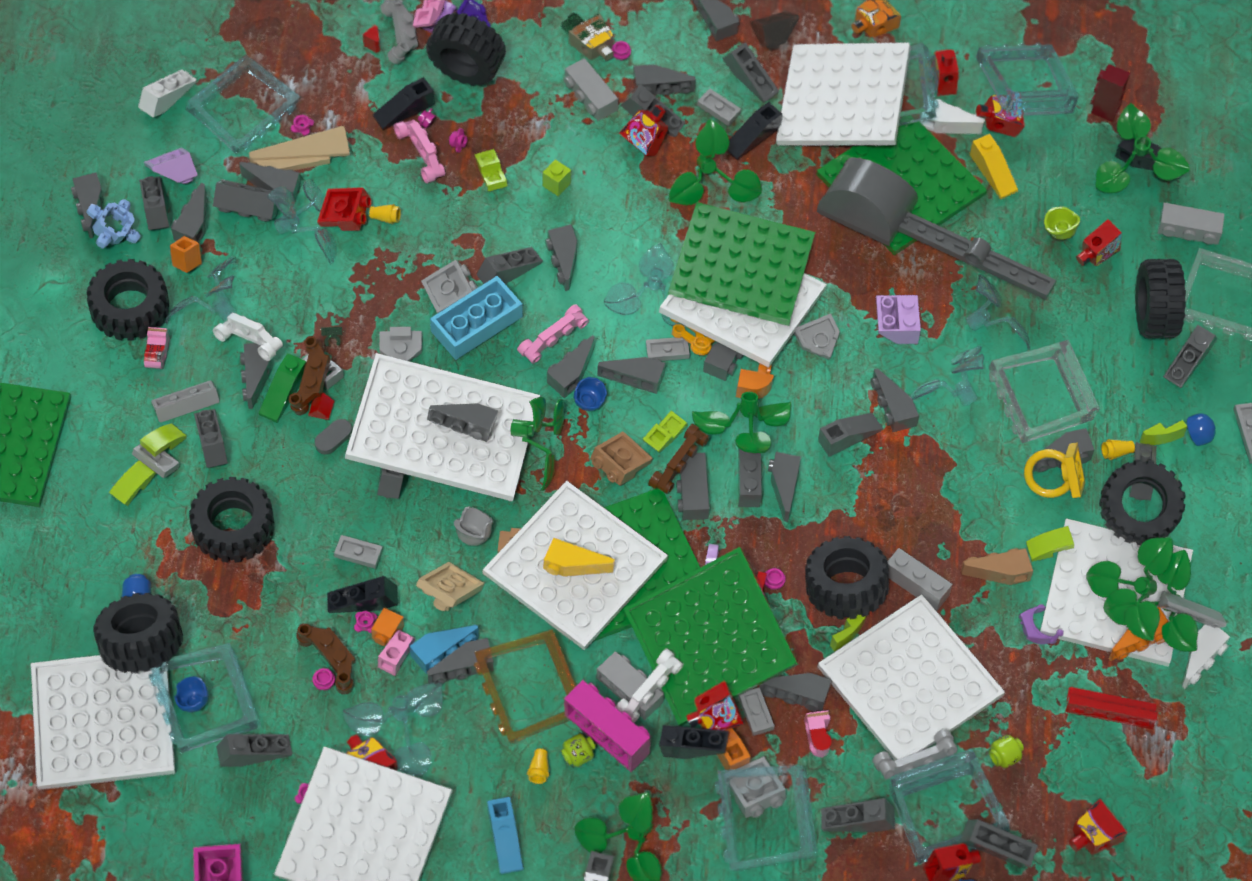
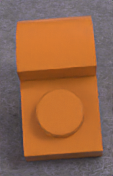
M759 363L758 372L741 369L736 397L741 398L744 392H754L758 395V399L765 397L770 392L773 384L774 375L770 374L772 365L768 368Z

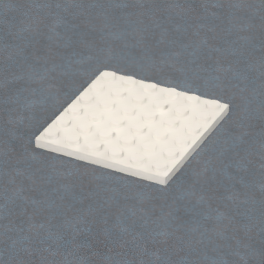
M910 43L793 45L781 112L783 114L782 123L778 128L776 139L777 144L896 145L911 51Z
M804 273L789 326L686 300L685 298L675 297L670 294L660 306L659 313L769 368L796 328L825 291L827 284Z
M566 481L483 569V574L585 650L663 565L668 555ZM556 538L615 559L613 573L577 576L552 575L543 569L544 557L552 539Z
M1066 519L1064 527L1069 526L1074 548L1060 551L1057 554L1040 632L1048 636H1054L1058 629H1062L1064 634L1058 637L1060 640L1111 652L1128 628L1126 625L1115 623L1104 612L1103 607L1107 598L1100 597L1091 590L1086 580V574L1093 565L1102 561H1111L1121 568L1119 579L1135 582L1139 577H1146L1144 573L1145 566L1141 565L1138 561V550L1141 545H1137L1136 542H1131V544L1124 542V538H1117L1113 535L1115 533L1113 530ZM1173 545V553L1186 550L1191 562L1193 550ZM1150 573L1157 583V591L1143 601H1160L1163 591L1170 593L1167 589L1168 584L1161 583L1157 576ZM1118 583V589L1127 588L1135 591L1132 585ZM1172 587L1177 592L1176 594H1179L1182 598L1184 597L1185 588L1183 590H1176ZM1136 592V594H1137V600H1138L1143 594H1139V593ZM1161 608L1168 622H1170L1169 616L1171 611H1165ZM1166 642L1162 644L1154 643L1149 645L1146 650L1142 652L1134 651L1127 657L1169 667L1173 648Z
M922 594L819 662L817 666L826 678L832 680L831 684L894 760L927 749L936 743L934 735L938 731L948 729L952 732L1003 697L1005 693Z
M100 655L31 663L38 790L175 774L167 662L162 663V666L159 668H151V671H139L134 674L129 671L122 673L118 669L110 668L102 661Z
M324 747L274 875L288 881H419L450 800L452 790Z

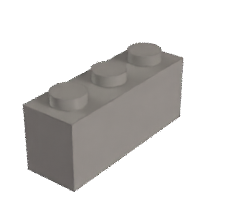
M585 58L565 68V85L575 92L578 101L584 103L588 113L591 116L593 115L597 121L618 110V98Z
M1164 203L1160 213L1157 234L1218 245L1222 235L1224 213Z
M900 548L888 560L889 579L915 597L922 594L934 610L937 611L949 597L952 584Z
M614 652L597 668V679L621 700L625 699L630 702L634 693L647 680L644 672L639 669L636 670L624 655L620 656L617 652ZM659 687L653 692L654 697L647 705L643 704L638 710L640 717L644 720L663 704L664 694L663 690Z

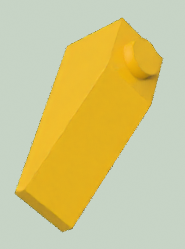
M988 134L972 141L970 156L1000 200L1017 193L1016 183L1002 151L993 137Z
M553 538L544 557L543 569L552 575L561 576L613 573L615 559Z

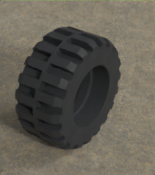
M464 13L447 14L440 18L426 43L428 58L430 61H433V65L441 70V73L448 75L454 81L458 80L462 84L468 83L471 86L477 84L480 86L492 81L506 56L505 44L500 34H497L496 30L493 27H489L486 22Z
M121 259L116 260L114 264L109 263L105 265V269H99L95 273L96 277L93 276L91 278L90 286L87 287L86 292L90 315L96 327L100 331H104V334L108 337L115 336L117 340L127 338L128 341L134 340L136 337L141 339L146 337L148 327L156 328L164 323V318L167 317L169 312V298L163 276L154 266H147V263L141 260L135 262V259H128V261H122ZM125 291H138L146 295L145 300L133 308L120 309L110 304L116 295Z
M1146 259L1140 263L1136 278L1135 311L1138 330L1145 338H1175L1180 335L1185 318L1186 290L1182 265L1175 259Z
M1141 459L1135 460L1133 463L1127 462L1111 474L1102 488L1101 499L1099 500V506L1102 509L1100 512L1101 517L1106 520V527L1115 532L1113 535L1117 538H1124V542L1130 544L1131 542H1136L1137 545H1141L1148 539L1165 538L1176 528L1182 519L1186 506L1184 504L1185 492L1181 490L1183 485L1180 480L1177 481L1175 479L1176 474L1172 470L1170 472L1165 469L1166 466L1162 463L1157 465L1154 464L1153 460L1142 462ZM1135 483H1144L1152 486L1160 494L1163 505L1160 514L1155 519L1141 522L1133 519L1126 513L1122 505V497L1129 486Z
M229 477V480L220 478L214 484L210 482L205 485V490L200 489L196 494L197 499L194 498L191 503L192 509L189 510L192 534L196 545L200 546V550L204 554L209 553L210 558L214 560L221 558V561L229 563V560H234L235 563L241 562L243 558L249 560L253 558L255 552L257 554L262 552L263 545L267 546L269 544L270 536L274 532L272 504L264 489H260L259 485L255 482L250 484L248 479L241 478V480H236V477ZM239 508L252 515L249 523L236 531H223L212 525L214 518L227 509Z
M844 536L842 539L836 537L832 538L830 542L825 541L821 543L820 548L817 546L812 551V555L808 556L805 566L806 593L811 604L815 605V608L820 612L825 611V615L829 617L837 616V619L842 620L844 618L856 619L857 615L865 617L869 615L870 611L873 613L879 608V605L884 603L889 592V566L886 556L883 555V552L878 547L874 548L873 543L868 540L864 542L859 537H856V539L851 538V536ZM843 572H853L864 577L857 582L849 584L838 583L830 579L834 575Z
M136 593L130 597H121V600L113 601L108 608L105 607L101 611V615H98L93 626L94 637L102 661L110 668L118 669L122 673H127V671L132 674L139 671L147 672L151 671V668L161 667L164 662H169L173 657L172 655H176L183 642V631L176 607L171 601L158 594L144 593V595Z

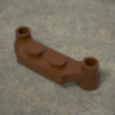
M308 336L304 341L309 355L299 391L291 394L289 397L291 409L296 415L305 414L309 409L308 403L317 396L321 397L331 361L330 356L325 355L322 343L314 336Z
M692 423L684 434L686 440L669 461L664 473L656 471L650 478L648 485L655 490L659 489L669 494L674 487L673 478L677 473L681 474L688 458H693L698 451V446L704 447L710 436L700 431V428Z
M306 623L300 624L296 634L298 644L303 647L313 644L337 673L335 681L336 690L343 695L352 692L354 688L353 679L351 678L352 665L356 662L354 656L330 627L322 629L312 627Z

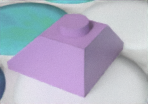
M183 148L144 162L145 166L152 171L182 184L192 181L193 177L197 176L190 153Z

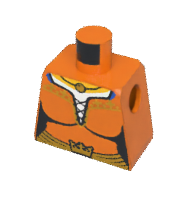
M866 0L857 8L856 22L852 23L851 27L856 34L865 31L870 37L874 38L899 28L901 15L887 0Z

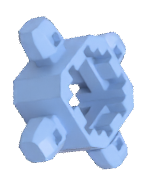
M123 199L118 204L108 203L103 210H101V207L91 204L86 211L91 218L97 219L93 225V230L98 235L96 244L99 247L105 248L109 243L112 245L119 244L124 237L131 243H136L140 238V233L134 228H130L134 222V217L129 212L130 202ZM111 214L115 220L122 221L121 225L123 227L121 232L115 233L113 228L105 226L104 220L106 215L109 216Z

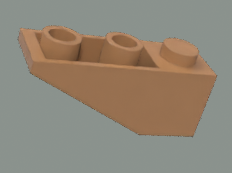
M1015 548L1005 553H990L980 558L970 557L963 561L961 573L966 576L1012 585L1030 581L1033 568L1026 548L1020 550Z

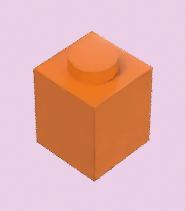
M184 236L170 245L172 266L188 273L202 264L198 242Z
M383 608L371 628L372 639L379 645H387L398 630L402 631L404 627L403 616Z

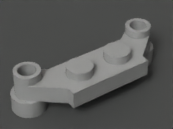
M385 0L380 9L385 16H393L397 46L393 47L387 56L392 63L399 64L410 49L414 50L418 46L416 30L413 27L414 17L403 6L402 0Z
M942 729L934 735V741L937 745L895 761L891 759L887 752H880L873 757L872 762L885 779L894 777L900 781L924 771L933 770L939 766V763L946 756L954 755L958 748L953 742L954 737L950 731Z

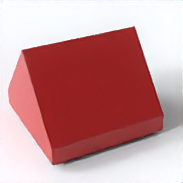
M377 25L372 26L363 34L364 47L375 53L380 52Z
M323 392L321 397L317 396L313 399L308 416L329 420L335 403L334 400Z

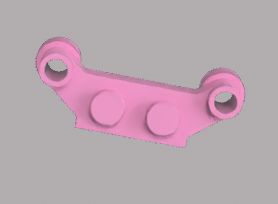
M414 119L405 123L402 121L394 124L397 137L402 139L409 136L426 163L427 167L421 168L424 182L428 184L435 181V178L444 176L445 169L442 164L438 163L436 147L428 140L426 130L421 128Z
M575 304L566 311L563 318L539 334L534 342L530 339L523 341L518 346L517 351L523 357L526 356L532 364H535L542 357L540 354L542 350L554 346L560 337L569 335L574 330V327L584 328L589 323V320L583 315L582 309Z

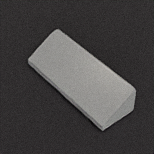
M209 380L152 400L151 403L159 422H164L219 403V397L215 386Z
M1163 591L1161 594L1159 607L1176 614H1188L1195 621L1213 628L1226 627L1227 623L1220 612Z

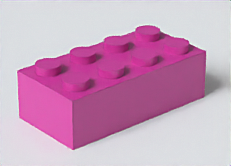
M582 680L564 698L565 716L632 772L650 754L648 731L642 726H636L626 712L621 713L616 709V705L612 700L607 697L603 698L593 684H587Z
M240 844L193 848L194 881H243V862Z

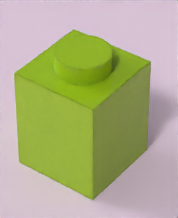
M556 159L543 171L542 186L557 196L571 184V169Z

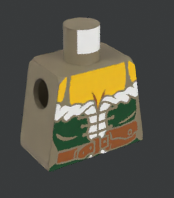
M599 13L569 30V44L589 60H594L601 55L605 61H608L614 56V52L611 50L614 42L613 34Z

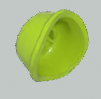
M1066 207L1052 208L1046 213L1044 218L1045 229L1052 237L1060 240L1073 237L1080 224V217Z

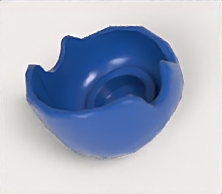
M584 378L579 381L573 394L574 402L582 410H597L604 403L607 390L604 383L598 378Z
M1204 413L1188 417L1187 427L1195 445L1200 446L1212 442L1216 435L1214 421Z
M195 676L187 677L176 685L177 694L174 698L182 711L190 713L200 711L208 702L209 691L201 678Z

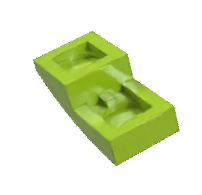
M492 149L475 154L479 171L488 192L507 187V180L502 172L495 150Z
M670 411L659 425L656 423L643 438V441L660 453L683 432L688 424L673 411Z
M1181 420L1165 429L1160 422L1143 431L1140 443L1159 445L1175 441L1184 437L1187 425Z
M171 423L157 428L140 439V445L156 457L166 448L172 450L184 441L187 436Z
M139 460L125 472L109 493L128 506L138 491L146 488L156 472Z
M1069 526L1045 532L1026 541L1032 562L1051 558L1055 552L1074 548Z
M857 615L856 619H846L844 630L832 636L830 646L834 652L848 644L859 633L865 623L866 616Z

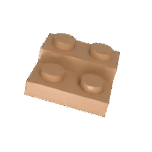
M621 432L596 446L590 459L595 468H601L607 474L610 482H616L621 486L633 479L636 472L651 464L653 458L625 432Z

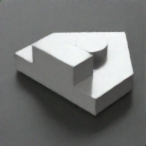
M828 314L797 327L794 335L801 349L829 360L840 331L832 315Z
M390 327V331H380V354L411 361L422 353V331H411V327Z

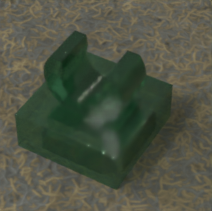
M573 12L567 16L566 20L561 22V28L569 35V30L583 23L584 20L577 13Z
M343 327L321 328V336H327L324 340L325 346H329L330 338H335L337 346H340L341 340L337 335H343Z

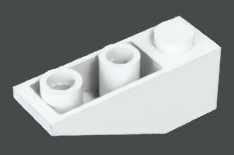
M180 70L143 88L138 108L150 116L156 117L166 112L196 83L197 79L189 75L188 72Z
M933 97L928 99L919 118V122L932 132L981 134L985 119L970 114L959 107L951 106Z
M1204 625L1198 631V649L1189 653L1182 683L1184 689L1190 683L1195 685L1202 676L1200 673L1204 669L1208 671L1215 663L1214 658L1217 655L1222 656L1228 649L1227 642L1230 636L1220 628Z

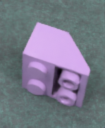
M918 295L876 296L878 333L896 344H918L921 331Z

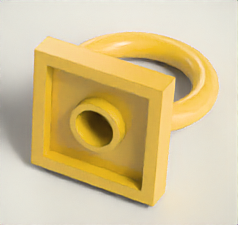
M1078 442L1069 444L1066 455L1057 450L1044 449L1034 453L1027 460L1024 467V478L1028 487L1034 493L1046 498H1055L1064 495L1071 489L1072 498L1081 497L1085 478ZM1054 458L1061 462L1062 476L1065 481L1062 486L1056 489H1045L1035 482L1032 472L1034 465L1039 460Z

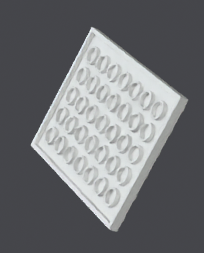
M376 353L345 459L513 501L528 442H522V437L511 436V423L513 419L533 421V412L529 401L540 397V395ZM479 403L498 410L495 425L487 442L474 439L472 436L455 432L450 428L436 425L427 420L430 405Z

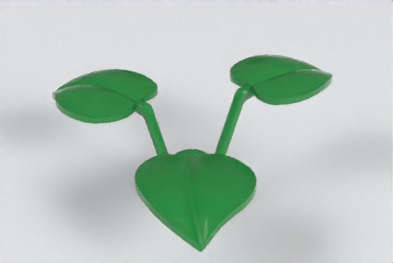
M1130 103L1122 111L1118 119L1117 131L1124 140L1134 138L1132 155L1123 168L1115 161L1104 162L1097 170L1095 187L1104 193H1118L1124 190L1130 182V176L1125 170L1136 155L1145 156L1150 153L1152 159L1155 160L1153 171L1162 180H1174L1188 173L1190 167L1186 159L1172 148H1161L1158 151L1157 157L1154 155L1153 149L1150 148L1151 140L1147 137L1151 129V122L1145 113Z
M708 119L695 142L696 149L701 154L697 158V165L699 167L697 169L698 178L692 172L681 174L673 183L668 200L682 205L697 203L702 198L704 192L703 186L699 183L702 180V173L710 174L714 171L732 183L728 188V194L733 200L749 202L756 199L762 193L760 179L755 172L748 169L741 170L736 173L733 180L716 167V162L713 158L715 154H723L727 151L729 137L721 125Z
M744 392L741 395V403H737V407L730 420L725 413L718 411H692V418L694 424L702 432L721 434L725 431V427L731 426L740 410L744 417L749 418V433L739 434L735 440L736 446L748 453H765L771 447V439L764 432H753V416L755 415L759 421H764L769 426L785 425L790 419L791 402L759 407L758 395L754 392Z
M537 397L529 401L533 412V421L513 419L510 432L511 436L522 437V442H528L546 452L544 481L540 491H544L554 477L555 455L552 454L551 450L532 441L529 437H533L535 432L538 433L541 427L554 426V435H559L564 425V402L562 399L556 402L554 420L552 422L542 423L546 413V399L544 397Z
M1169 537L1152 538L1141 544L1138 550V561L1141 565L1145 566L1144 573L1146 577H1139L1135 582L1119 579L1121 568L1111 561H1102L1093 565L1086 574V580L1091 590L1100 597L1108 598L1111 593L1118 590V583L1132 585L1137 593L1143 594L1136 601V606H1130L1126 609L1124 620L1127 628L1135 636L1144 640H1154L1160 622L1158 607L1150 601H1143L1157 591V583L1150 573L1158 576L1168 569L1173 555V540Z
M1186 550L1173 553L1168 569L1163 574L1157 576L1161 583L1168 584L1167 589L1171 594L1179 597L1181 596L1176 594L1177 592L1172 587L1176 590H1183L1187 587L1191 578V563ZM1127 588L1114 591L1104 603V612L1115 623L1126 625L1124 620L1125 611L1130 606H1136L1137 594L1135 591ZM1155 601V602H1152V603H1154L1156 606H1158L1159 601ZM1171 612L1169 616L1170 622L1165 623L1162 627L1164 641L1170 647L1179 651H1197L1198 627L1196 621L1188 614L1181 613L1175 616L1176 613Z
M649 792L628 796L620 802V817L625 823L629 824L624 829L606 834V824L594 817L582 819L575 825L576 837L583 848L590 853L591 851L603 852L608 845L607 839L627 832L630 839L639 841L634 851L635 856L630 857L626 862L630 877L633 881L661 880V866L657 857L647 851L639 854L642 844L646 841L644 837L653 828L652 804Z

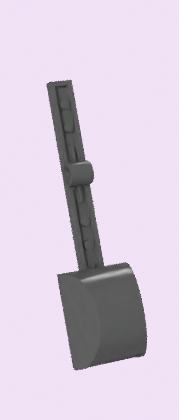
M862 158L847 159L818 204L817 212L887 246H890L899 231L1045 300L1055 286V279L992 251L990 244L986 240L974 238L970 241L910 213L918 201L916 191L903 178L872 161Z

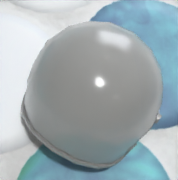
M466 507L462 512L461 518L454 521V526L458 538L463 543L470 546H478L486 542L490 537L493 520L476 508Z

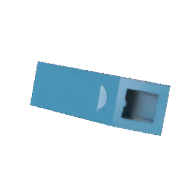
M473 625L428 633L409 646L410 656L427 674L429 669L464 643L477 640L479 637L478 626Z
M510 797L487 801L500 874L523 870Z

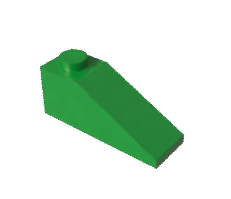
M287 353L278 367L259 410L260 416L278 423L290 404V395L296 393L300 387L306 366L305 360Z

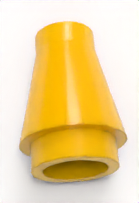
M395 204L371 206L369 217L370 219L380 220L389 224L399 223L401 209Z
M1108 439L1102 443L1101 451L1105 459L1113 460L1129 453H1134L1135 445L1132 440Z
M536 749L534 751L533 759L527 771L529 781L535 784L545 783L549 777L548 752L544 749Z

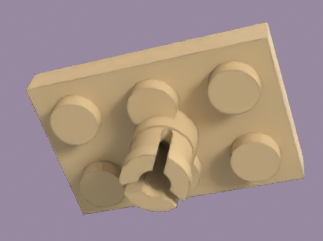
M448 562L419 578L416 586L422 589L425 594L435 597L433 605L437 609L449 611L451 607L453 608L482 591L485 583Z

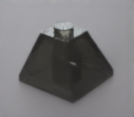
M783 11L750 21V25L760 45L768 48V50L780 48V44L786 43L799 20V15Z

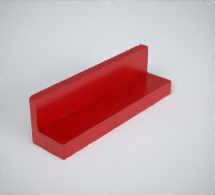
M1069 687L1065 707V712L1152 730L1158 715L1156 712L1157 705L1154 703Z

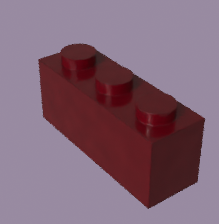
M1109 63L1105 70L1101 69L1097 77L1098 82L1093 91L1095 94L1090 102L1093 105L1092 114L1111 122L1114 121L1122 105L1130 72Z

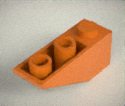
M1158 607L1160 622L1154 640L1141 639L1128 629L1113 647L1109 656L1110 661L1115 659L1122 660L1134 651L1142 652L1149 645L1165 642L1162 636V627L1168 620L1160 607Z
M703 723L700 724L702 729H706ZM732 728L723 730L729 731L726 753L717 754L727 773L750 763L748 751Z

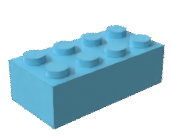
M496 276L431 317V332L452 357L457 360L522 318V303L503 281Z

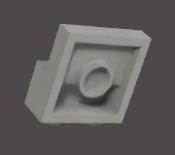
M457 260L421 280L437 313L478 288L473 280H469L468 276L471 273L465 264L461 265Z
M765 757L724 775V780L735 796V802L746 818L749 816L753 818L759 817L764 812V809L771 806L772 808H778L786 800L785 788Z

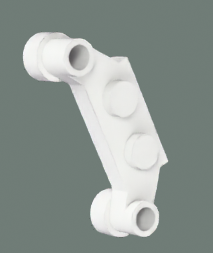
M231 313L223 324L219 323L213 328V334L222 342L233 333L261 345L258 348V353L266 361H270L283 346L281 340L277 337H272L262 324L235 313Z
M665 649L656 661L659 666L634 693L630 702L622 699L615 707L621 713L626 712L632 718L633 723L640 716L638 713L639 708L643 704L647 705L654 697L653 692L657 687L662 688L668 681L669 677L667 676L671 672L677 674L683 666L668 649Z

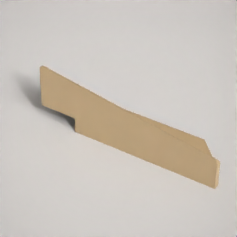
M344 126L249 152L251 163L293 171L330 164V157L350 155Z

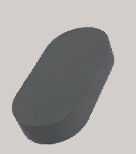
M344 419L335 420L315 438L316 450L321 454H330L351 436V424Z

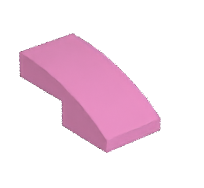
M424 0L422 9H417L413 27L433 25L443 9L445 0Z

